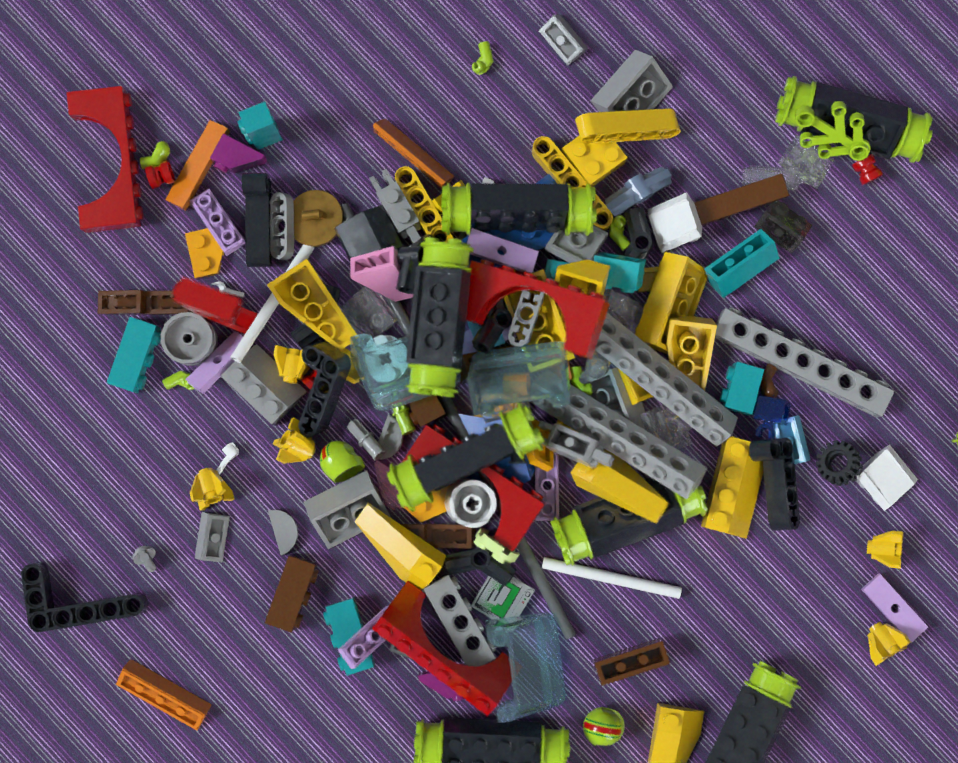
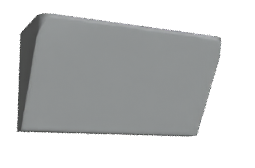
M560 14L554 15L539 30L567 65L571 64L588 49Z
M202 512L195 559L223 562L230 516Z

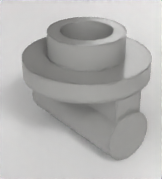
M141 546L136 549L132 556L134 563L138 565L143 564L148 572H153L156 569V565L152 561L156 554L155 549L152 546Z

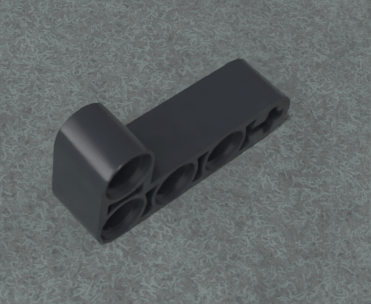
M242 173V192L245 196L247 267H271V180L267 173Z
M325 341L308 345L302 350L304 363L317 371L298 425L300 433L307 438L327 430L351 368L349 356Z
M789 438L754 440L750 443L749 454L753 461H763L769 526L774 531L796 530L800 524L792 442Z

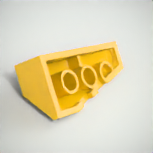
M305 259L267 284L281 306L337 349H344L359 339L308 259Z
M588 259L559 265L556 270L555 281L559 282V286L567 288L568 285L582 289L581 293L590 295V292H595L603 295L610 266ZM557 304V308L560 312L561 319L566 331L564 316L562 314L560 307Z
M695 316L670 318L666 338L669 363L705 391L717 325L711 318Z
M606 449L603 452L614 458L611 467L598 463L596 467L593 466L591 468L579 462L576 463L571 471L576 486L657 524L669 505L626 461Z
M367 503L355 520L357 526L404 582L409 581L418 589L423 590L442 568L446 557L445 554L370 503Z
M657 703L648 763H686L701 735L704 711Z

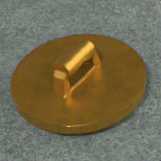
M311 190L302 193L293 200L294 239L302 245L318 247L331 242L337 236L334 228L343 223V211L334 196L325 191Z

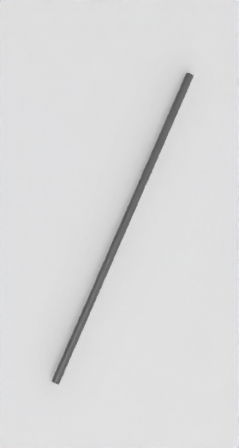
M348 203L341 205L344 221L355 216ZM385 297L408 340L410 329L408 315L400 301L395 302ZM437 395L459 439L462 441V438L469 434L451 397ZM478 471L482 482L488 485L494 492L496 508L501 516L500 498L492 481L482 471ZM524 536L517 548L565 639H570L576 633Z

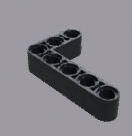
M32 563L26 565L21 571L28 625L34 632H45L132 617L144 613L148 608V599L141 593L54 607L48 567L43 563ZM33 568H37L39 571L37 580L31 576ZM37 591L43 596L41 603L35 601L34 595ZM133 598L138 599L140 602V609L138 611L133 610L131 607ZM110 602L114 603L117 607V612L114 615L110 614L107 609ZM87 606L93 610V617L91 619L87 618L84 614ZM64 610L70 615L68 623L64 622L61 618V613ZM40 614L46 618V625L44 627L38 623Z

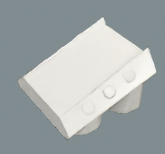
M687 192L648 209V217L658 247L662 253L675 249L687 242L697 241L702 236V225L695 204Z
M890 445L878 451L863 465V469L858 470L861 472L860 476L856 475L857 483L871 494L876 504L880 505L884 511L891 507L918 480Z

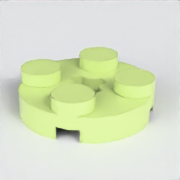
M480 528L474 540L478 547L483 550L487 548L492 551V557L500 563L504 564V562L511 564L516 561L520 555L519 552H512L494 540V536L487 535L489 530Z

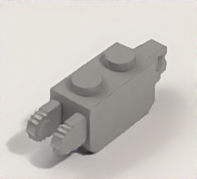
M387 169L382 170V175L389 184L387 187L381 189L377 178L374 176L369 178L370 182L376 190L377 198L381 205L384 206L399 236H402L403 239L409 237L413 244L421 238L417 232L422 229L420 222L397 182H394Z
M540 421L538 426L550 432L548 439L544 438L545 442L541 443L549 450L591 468L593 466L596 467L598 463L611 467L614 458L603 452L605 447L600 445L598 441L559 424H554L553 426Z

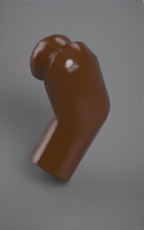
M771 364L766 365L759 388L764 397L775 399L778 396V389L775 387L772 379L778 369Z

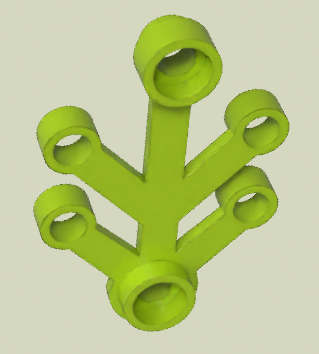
M837 101L831 106L832 115L835 117V128L815 116L814 110L807 105H803L796 110L795 121L798 126L809 127L812 125L826 134L813 136L810 132H804L800 135V145L803 148L819 145L817 151L821 159H828L831 156L849 155L853 160L860 161L865 159L870 153V143L863 139V114L853 113L849 117L850 126L853 128V139L845 134L844 115L846 114V105L844 102ZM841 143L844 146L831 147L830 144Z

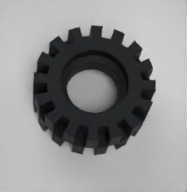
M836 440L833 441V445L829 442L826 444L827 449L823 447L820 449L823 452L822 455L817 454L819 461H816V466L819 467L817 470L823 478L833 485L834 483L837 486H842V483L845 486L849 485V480L854 482L856 480L854 476H860L861 474L858 470L863 469V465L860 463L863 461L862 457L853 446L845 441L840 443ZM838 455L846 456L848 461L847 466L842 471H834L831 466L833 459Z

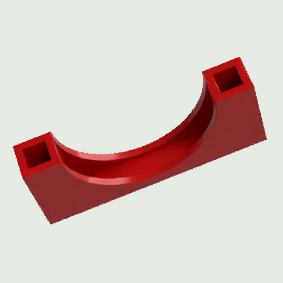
M122 86L66 92L69 116L75 121L85 120L105 126L114 134L121 150L120 172L111 189L96 201L78 206L80 229L85 233L141 227L140 220L144 219L142 206H139L138 197H141V187L136 182V174H139L137 160L134 161L133 153L137 151L135 138H132L131 129H134L133 116L129 114V107H132L130 93H127Z
M481 259L480 263L471 261L469 267L471 268V280L466 321L483 325L492 307L512 293L523 290L543 292L556 301L564 316L566 337L563 349L569 353L592 360L610 306L604 300L605 296L595 292H590V295L581 293L582 289L571 285L563 288L559 286V282L547 278L543 282L537 280L538 276L527 272L519 275L515 273V269L507 266H502L499 269L494 267V263Z
M182 277L181 282L177 281L172 294L175 296L173 299L175 302L206 320L242 334L247 332L258 315L256 312L241 307L243 303L241 299Z
M437 424L433 426L426 425L402 462L408 460V455L412 454L419 463L418 460L429 454L437 456L441 454V448L452 443L458 446L463 441L456 437H453V439L445 435L446 430ZM493 464L480 470L493 482L501 502V519L493 539L513 552L540 514L546 502L542 500L544 498L543 495L533 489L529 492L522 487L524 483L514 476L511 479L503 474L505 471L503 468Z
M407 581L372 629L397 647L399 651L417 662L419 666L433 674L439 681L454 690L459 696L474 705L476 709L488 716L501 701L521 665L503 652L494 661L482 666L461 665L443 656L430 643L422 627L421 606L426 594Z

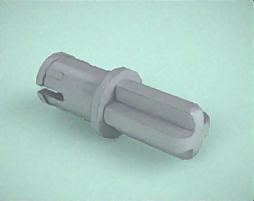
M358 419L349 422L347 428L359 441L358 445L364 447L375 461L380 459L386 450L375 440L374 434L368 432Z

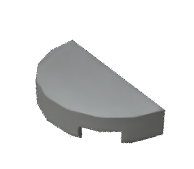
M389 414L378 440L380 446L386 450L380 460L392 457L399 451L403 443L404 435H402L399 424Z
M269 510L268 513L280 555L282 556L289 552L296 544L299 536L298 526L294 518L288 513L281 510Z

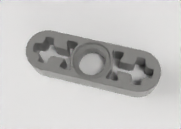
M277 192L270 199V251L274 258L280 260H288L294 253V202L289 194ZM284 220L285 229L283 232H280L279 224Z
M528 290L522 291L508 333V339L512 345L524 347L529 343L545 293L541 292L540 295L536 294L534 296L533 302H538L535 307L531 303H524L525 298L530 301L531 293ZM525 307H530L534 312L533 317L527 321L523 320L520 316L521 310ZM517 321L530 325L529 329L524 327L522 334L526 337L525 340H520L519 343H516V338L513 337V334L519 333L521 328L520 325H516Z

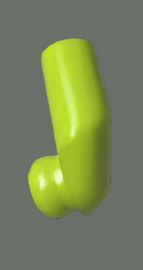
M489 41L478 44L481 56L476 63L473 62L472 70L478 75L486 73L493 64Z
M164 141L158 142L152 156L141 157V168L145 169V167L150 165L158 166L161 162L166 161L170 154L168 143Z
M617 215L613 218L610 225L609 236L624 251L631 242L623 235L624 225L626 224L625 217Z
M570 367L572 386L589 396L592 395V384H583L582 367Z
M178 371L162 380L167 390L177 385L183 386L188 390L195 389L186 381L190 373L185 371Z

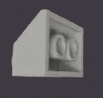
M634 50L592 98L591 102L598 112L650 110L658 105L673 86L653 56Z
M257 344L249 349L241 363L234 361L221 375L267 421L275 426L307 393L299 383L283 382V377L279 376L276 362Z
M617 367L583 380V384H592L593 394L590 397L644 430H652L642 401L634 405L631 404Z
M367 470L304 501L309 519L328 549L362 533L355 520L367 503H370L391 518Z

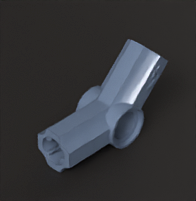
M663 167L645 175H642V173L628 180L623 188L606 198V206L616 217L633 205L644 202L654 193L668 187L672 183V175L668 169Z

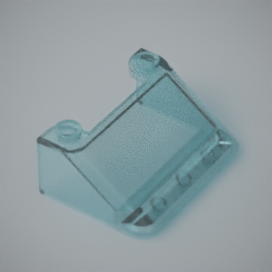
M358 334L351 337L352 362L372 405L377 410L387 411L431 396L410 393L409 388L405 387L410 382L411 368L408 367L410 363H406L409 335L380 345H376L373 337L369 334ZM457 373L455 387L458 386L461 381V373Z
M565 342L540 343L523 347L495 349L489 354L482 352L474 354L467 379L474 416H492L495 414L496 405L549 398L554 408L571 404L567 351L563 349Z
M539 613L486 620L488 641L497 647L508 646L514 699L505 700L497 707L498 723L513 721L561 705L565 700L566 693L558 628L554 616L549 613Z

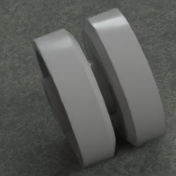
M192 312L179 313L172 316L164 324L161 332V345L164 352L172 360L187 366H199L217 349L218 335L214 326L202 316ZM191 335L192 341L186 343V340L189 339V336Z

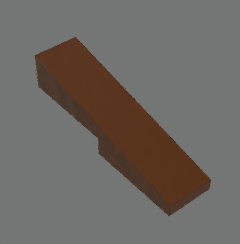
M781 173L695 202L694 204L701 225L705 226L735 214L747 212L790 196L784 175Z
M98 291V314L177 315L191 311L173 300L175 297L172 294L173 291Z
M401 524L434 548H476L474 543L476 528H469L461 524Z

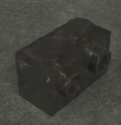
M777 200L767 207L754 227L758 230L762 229L774 242L792 254L804 240L812 224L789 209L785 203Z

